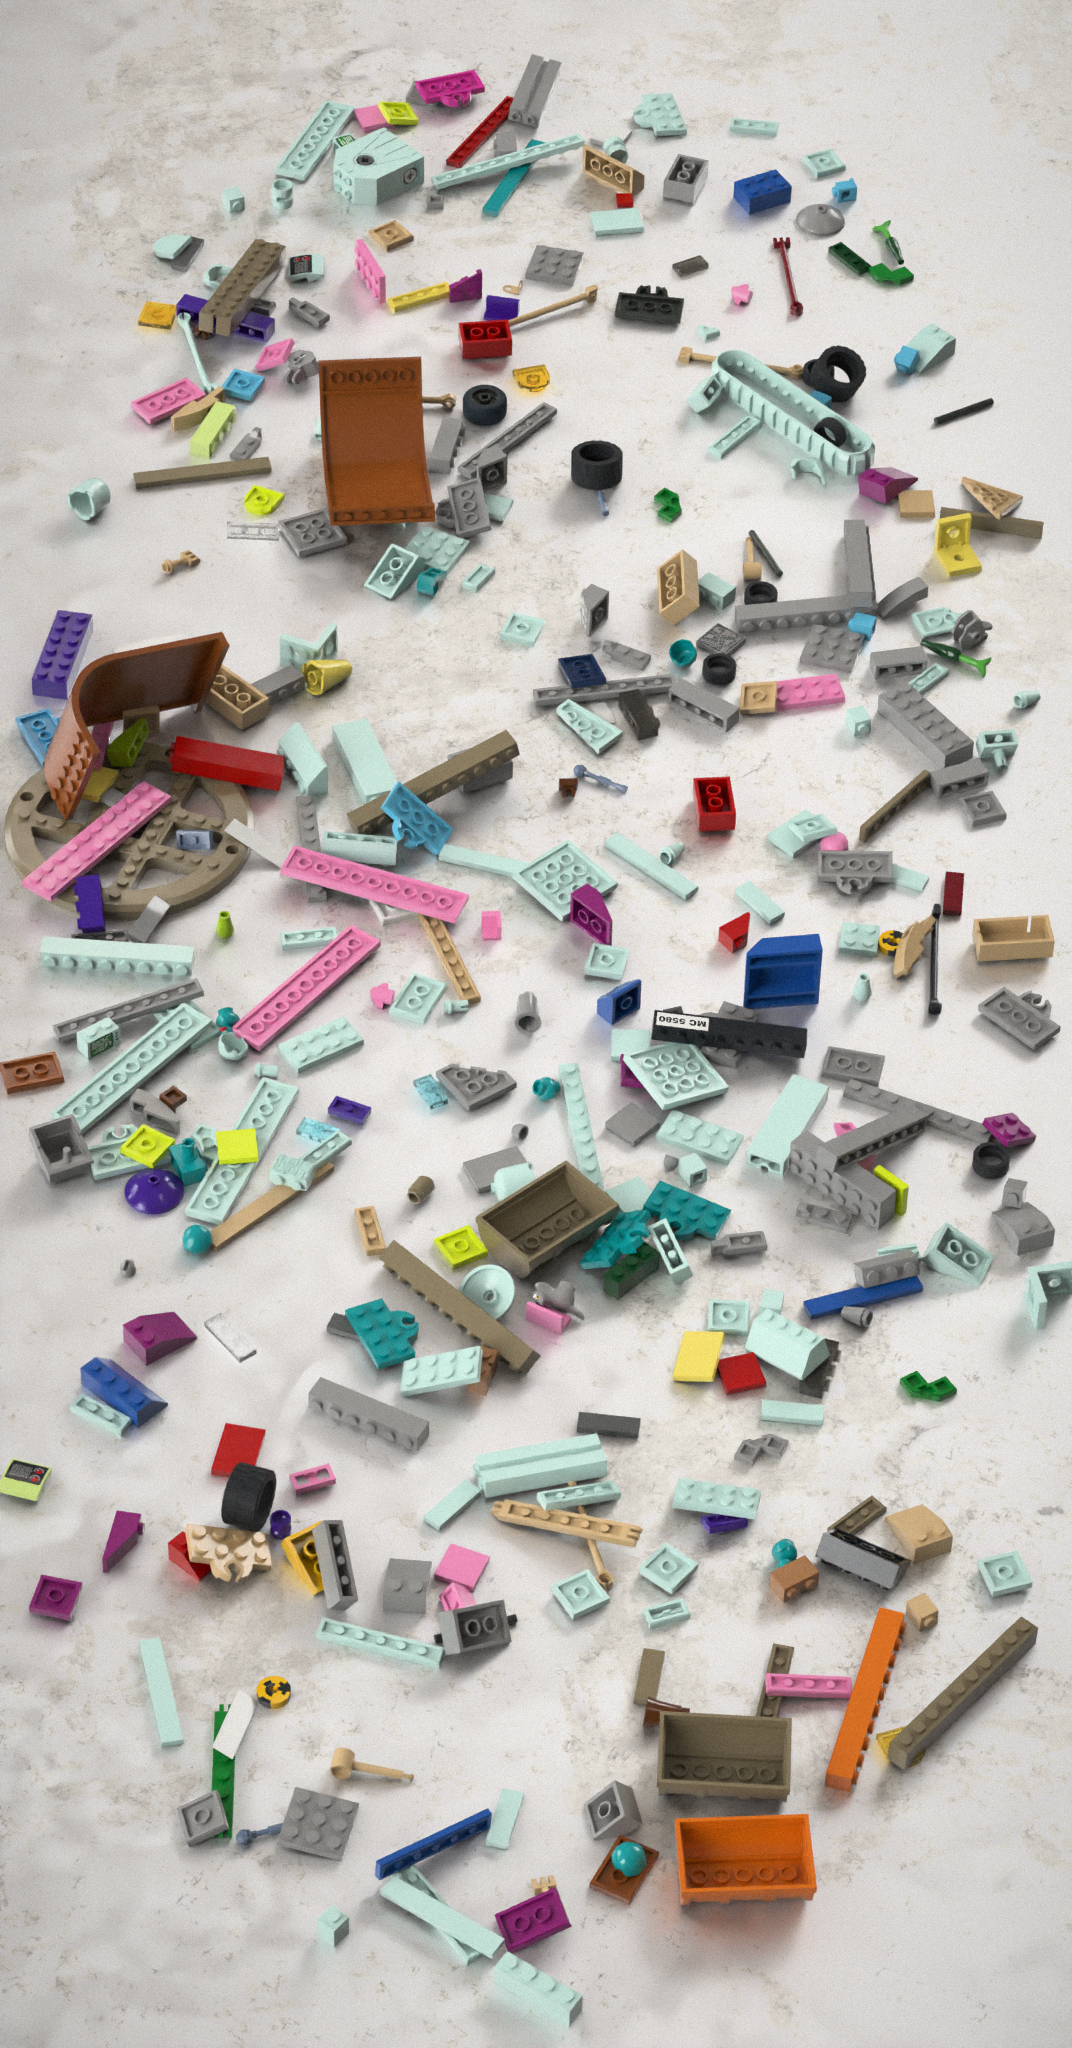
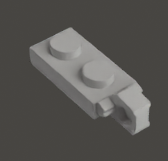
M294 297L289 300V309L318 328L330 320L328 313L306 300L300 302Z
M255 427L251 434L247 433L230 453V459L234 461L250 459L261 445L262 429Z
M605 640L602 643V652L610 655L611 659L643 670L651 660L650 654L631 647L614 643L610 640Z
M799 1203L796 1209V1216L809 1221L808 1224L844 1234L847 1233L853 1217L851 1214L805 1203Z
M755 1231L724 1235V1238L711 1241L710 1250L712 1255H730L767 1251L768 1246L764 1232Z

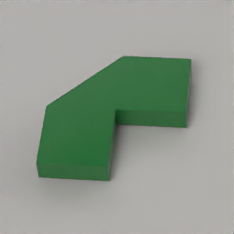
M883 263L869 267L868 270L877 281L881 282L888 280L900 285L914 280V274L906 267L891 271Z
M663 488L654 496V501L664 505L658 511V517L672 523L682 514L677 493Z
M918 1371L900 1378V1384L911 1397L940 1402L957 1394V1388L946 1376L929 1384Z

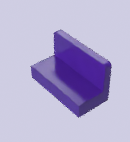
M487 295L486 311L483 319L487 321L511 320L518 317L520 299Z

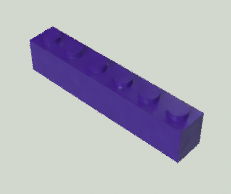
M184 294L176 304L177 317L182 313L184 320V313H188L191 316V322L199 324V312L208 300ZM248 312L233 334L267 343L275 333V319ZM214 317V329H216L217 317Z

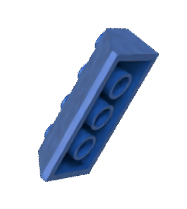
M95 1357L80 1368L81 1384L111 1408L130 1417L133 1425L137 1428L168 1406L165 1400L111 1359Z

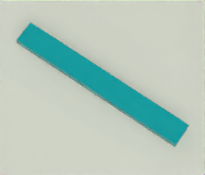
M531 139L525 149L546 142ZM535 162L510 168L482 208V213L497 217Z

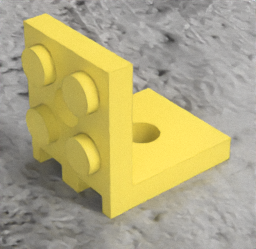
M970 513L937 519L934 553L949 577L982 570V564L969 545L972 520Z

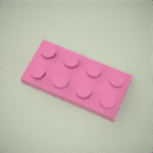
M363 239L356 240V247L354 248L356 260L354 261L355 268L359 270L361 278L366 281L367 288L371 289L373 297L377 299L379 304L386 303V276Z
M186 377L132 401L131 408L151 425L177 413L192 400L199 402L206 397V394Z
M837 674L777 681L776 711L845 702V694Z

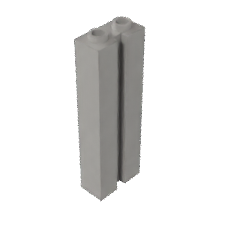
M531 55L511 103L508 120L539 127L559 77L562 62L552 59L547 62L543 61L544 57Z

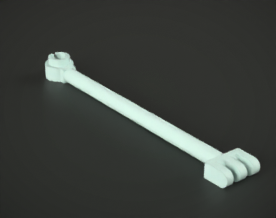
M180 313L177 317L178 324L185 330L203 385H199V389L204 393L207 391V394L217 388L216 383L210 384L190 327V314L184 313L183 320L182 313Z

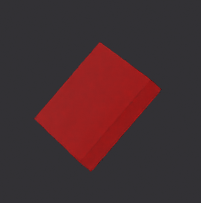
M754 1352L719 1359L717 1372L727 1395L766 1387V1379Z

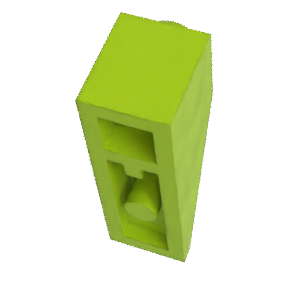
M145 718L138 720L112 741L107 749V758L110 760L111 766L132 767L149 734Z

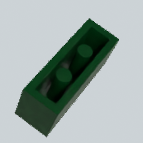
M646 1242L636 1248V1253L627 1255L604 1273L603 1290L615 1299L619 1300L659 1269L660 1252Z

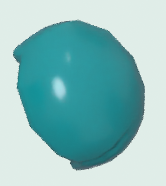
M681 639L675 641L670 646L669 655L677 667L685 668L691 666L696 661L697 651L691 641Z
M197 1224L187 1228L182 1236L184 1249L192 1255L205 1253L210 1249L213 1241L211 1232L205 1226Z
M623 1842L616 1846L611 1854L615 1869H620L625 1876L638 1875L647 1866L644 1849L635 1842Z

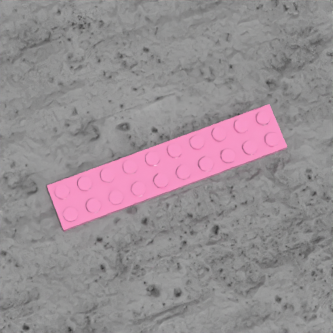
M142 781L118 803L113 805L23 879L22 886L52 902L77 881L76 877H82L171 803L172 796Z
M295 845L280 869V874L454 924L458 921L469 900V894Z
M350 925L232 1027L235 1037L237 1039L243 1037L249 1046L261 1051L381 947V941Z

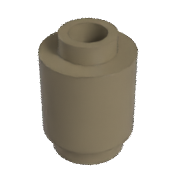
M419 1176L408 1189V1199L414 1204L424 1202L435 1189L433 1180L428 1176Z

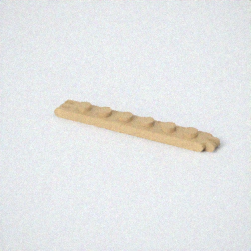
M505 1499L504 1502L495 1501L490 1512L501 1521L628 1547H636L643 1530L640 1526L557 1509L545 1511L542 1506Z

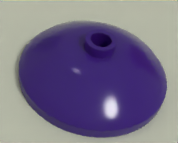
M151 1168L142 1170L134 1174L125 1185V1199L127 1203L136 1211L144 1214L154 1215L169 1212L180 1204L184 1196V1185L181 1179L173 1172L165 1169Z

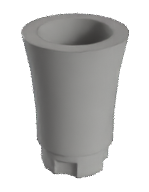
M528 991L520 994L517 1001L515 1027L523 1033H533L541 1027L537 997L534 996V993Z

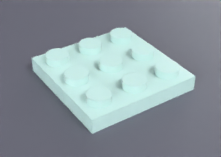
M423 526L405 549L420 556L426 565L424 569L427 570L433 567L447 571L448 574L469 549L470 541Z

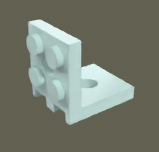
M330 623L315 644L286 634L280 636V665L286 667L294 665L299 671H302V666L309 660H332L338 652L337 625Z
M1072 1261L1027 1267L1029 1278L1025 1279L1027 1291H1024V1297L1036 1330L1044 1329L1047 1308L1046 1297L1072 1294Z

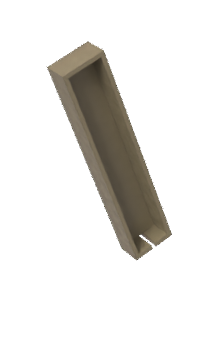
M255 239L199 312L198 330L213 333L214 317H217L216 334L230 337L285 264L286 246L276 242H266L263 239Z

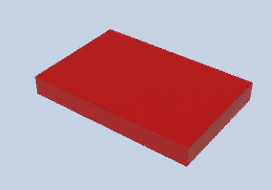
M225 1423L211 1468V1475L229 1477L234 1467L240 1462L257 1466L266 1436V1429Z

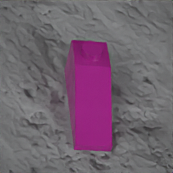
M116 1511L102 1558L104 1573H108L138 1543L140 1535L143 1536L145 1523H142L141 1514Z

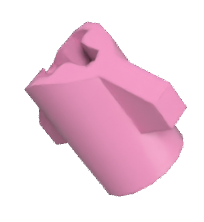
M743 284L731 288L732 298L736 305L740 306L741 302L747 304L751 302L753 292L748 290L749 285Z
M383 983L370 990L371 999L378 1009L383 1010L384 1004L392 1006L394 1002L395 991L388 989V983Z

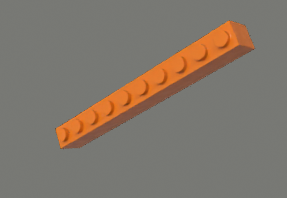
M879 1607L826 1771L825 1786L851 1792L853 1784L857 1785L860 1774L857 1770L858 1767H863L865 1759L863 1751H868L870 1744L868 1735L869 1733L873 1734L876 1721H873V1719L879 1716L881 1709L879 1701L884 1700L886 1693L884 1685L889 1684L891 1678V1671L889 1669L895 1666L897 1655H894V1653L899 1651L902 1639H900V1634L904 1635L907 1623L904 1622V1613Z

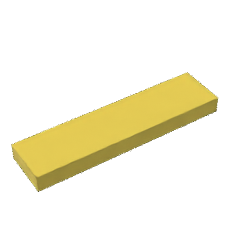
M444 282L387 299V304L395 313L449 297V284Z

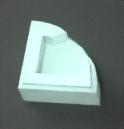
M698 326L697 331L705 340L720 336V330L716 327Z

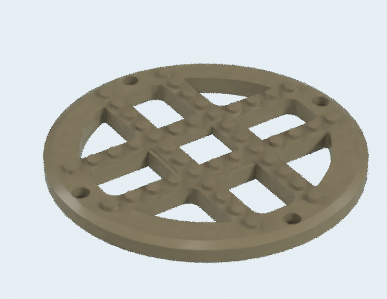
M144 742L132 767L111 766L106 751L102 767L114 770L122 769L116 781L109 789L114 788L125 795L139 785L150 771H160L177 777L167 794L172 796V802L150 819L140 839L127 838L105 857L125 863L113 884L102 888L105 919L138 920L154 896L171 905L164 916L178 913L208 900L229 885L246 864L252 850L224 831L234 818L254 831L253 810L242 787L238 783L171 771L172 764L169 763L171 746ZM44 767L31 776L22 785L9 805L4 825L7 856L20 880L25 879L46 861L39 852L33 837L66 845L111 807L100 800L99 802L81 799L78 807L93 811L85 825L40 814L46 803L55 800L52 798L47 785ZM197 787H201L214 799L220 807L225 820L184 810ZM180 829L212 830L213 842L219 843L215 853L210 856H202L167 847L166 845L173 833ZM153 868L185 875V877L168 884L136 890L146 872ZM77 881L50 903L67 911L77 913L75 902L79 900L78 895L75 896L74 884H77Z

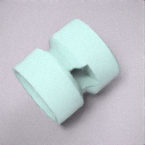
M615 136L605 141L604 150L606 155L625 164L629 155L623 140Z
M288 179L275 180L272 183L273 206L277 209L292 207L293 183Z

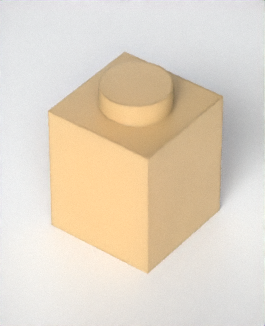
M925 1593L907 1601L905 1615L919 1632L930 1629L937 1624L939 1610Z

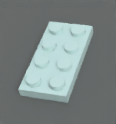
M343 1016L279 1044L278 1051L298 1074L364 1045V1039Z
M676 1110L671 1111L656 1134V1140L691 1153H697L699 1156L724 1165L729 1164L744 1139L743 1134Z
M476 1346L404 1361L401 1394L403 1397L480 1382L482 1348Z
M679 1478L672 1508L756 1520L761 1490L752 1487L743 1488L731 1484L722 1485L710 1481L702 1482L689 1478Z

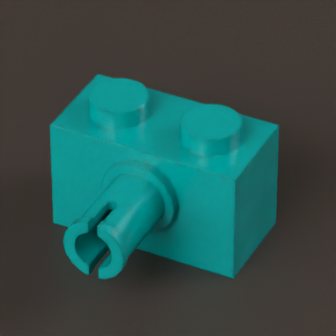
M185 1138L182 1143L169 1147L171 1164L184 1187L201 1182L206 1175L205 1172L208 1171L205 1160H201L198 1147H194L195 1142L191 1138Z

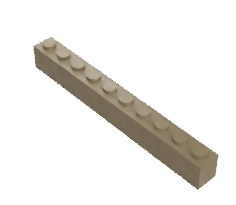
M504 730L403 785L423 803L428 804L519 756L517 742L507 730ZM391 791L347 813L350 826L356 834L370 835L394 822L381 809Z
M395 1240L390 1243L379 1259L385 1263L383 1267L391 1274L394 1271L398 1273L396 1278L405 1285L409 1282L412 1285L410 1289L419 1296L423 1293L426 1296L424 1300L430 1305L434 1306L437 1304L440 1307L438 1309L440 1313L445 1317L452 1316L454 1318L452 1322L459 1328L466 1327L468 1330L465 1333L474 1340L477 1337L481 1339L480 1344L483 1347L498 1350V1359L502 1362L505 1359L510 1362L508 1367L517 1374L521 1371L526 1375L540 1358V1354Z
M1021 1616L889 1743L887 1759L903 1770H906L1036 1644L1038 1627Z

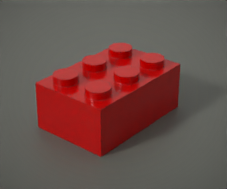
M508 319L458 323V340L462 359L512 356V336Z
M730 776L693 778V800L698 831L735 830L736 809Z

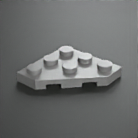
M450 1064L436 1071V1078L468 1111L517 1088V1082L503 1070L490 1072L486 1071V1068L471 1066L468 1069L460 1068L458 1064Z

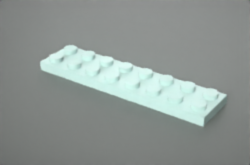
M325 100L276 166L275 174L305 181L333 143V137L339 135L353 116L355 107Z

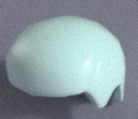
M229 1032L220 1036L218 1049L224 1058L239 1060L247 1054L248 1044L244 1041L243 1037L237 1039L233 1032Z

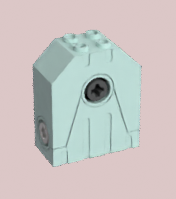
M383 127L336 149L333 171L334 189L353 204L377 206L424 183V156Z

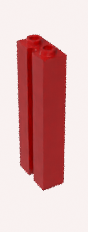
M176 736L175 742H171L169 763L172 764L171 771L279 791L283 778L284 756Z

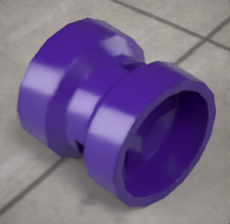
M285 1510L273 1512L270 1516L271 1535L276 1539L283 1540L291 1535V1515Z

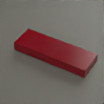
M946 871L943 915L961 916L964 873Z

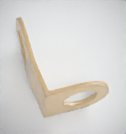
M520 280L518 287L505 285L503 286V291L519 295L523 288V281Z

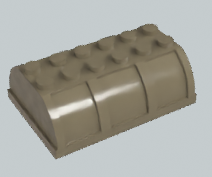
M566 1160L478 1215L476 1223L482 1242L489 1254L517 1278H525L541 1264L555 1259L566 1248L574 1243L583 1241L590 1236L591 1232L602 1225H608L617 1217L619 1204Z
M660 1711L657 1767L658 1796L680 1794L696 1795V1798L716 1796L734 1797L748 1801L749 1798L770 1799L786 1803L787 1795H790L792 1718Z

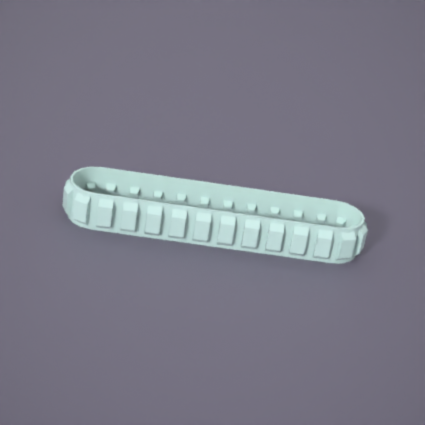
M727 350L720 353L713 361L711 375H714L723 386L720 393L837 473L850 477L859 476L873 465L875 444L867 433L750 354L740 350ZM731 374H740L747 377L814 424L819 423L826 417L837 419L843 425L847 434L844 444L856 452H845ZM825 428V431L834 437L833 433Z

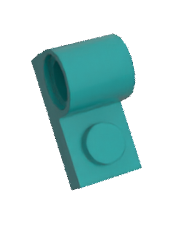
M430 567L419 573L416 591L435 596L440 581L446 579L447 571Z

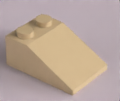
M923 1504L885 1517L887 1524L910 1560H912L913 1565L951 1552L952 1533L945 1522Z

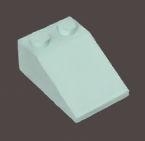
M933 323L921 329L906 345L918 350L920 360L914 371L922 374L954 355L956 338Z
M391 543L365 582L364 587L393 600L417 580L419 573L423 571L426 565L419 555Z
M946 1222L934 1233L921 1261L939 1273L979 1286L995 1256Z

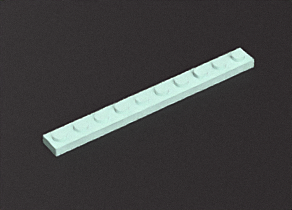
M577 133L432 176L431 180L437 190L445 189L465 181L475 180L482 176H489L492 173L502 172L526 163H533L539 159L579 149L585 145V140Z
M578 1063L559 1064V1075L579 1171L604 1191Z

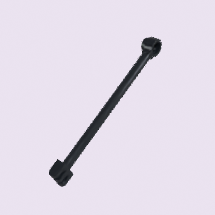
M934 904L931 912L936 921L932 925L934 929L931 931L930 1001L928 1007V1014L930 1015L940 1014L942 1009V1003H939L937 999L938 939L941 905Z

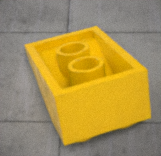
M322 1520L284 1538L280 1544L290 1564L313 1595L324 1591L312 1529L320 1524Z

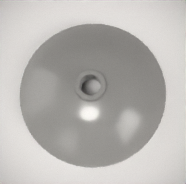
M813 204L803 208L798 213L797 225L808 234L829 236L843 229L845 217L840 210L831 205Z

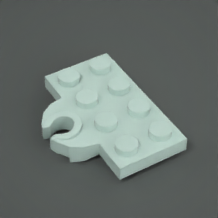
M672 93L642 95L641 101L643 104L635 107L633 112L634 121L640 124V128L652 127L656 136L687 134L686 125Z
M132 1123L130 1126L121 1125L123 1136H116L114 1127L104 1130L102 1136L103 1143L88 1147L94 1161L89 1166L95 1180L150 1168L120 1153V1147L138 1130ZM168 1152L156 1166L171 1163L170 1153Z

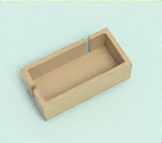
M1028 916L974 919L972 937L976 947L978 962L1053 957L1055 940L1049 916H1031L1030 932H1027Z

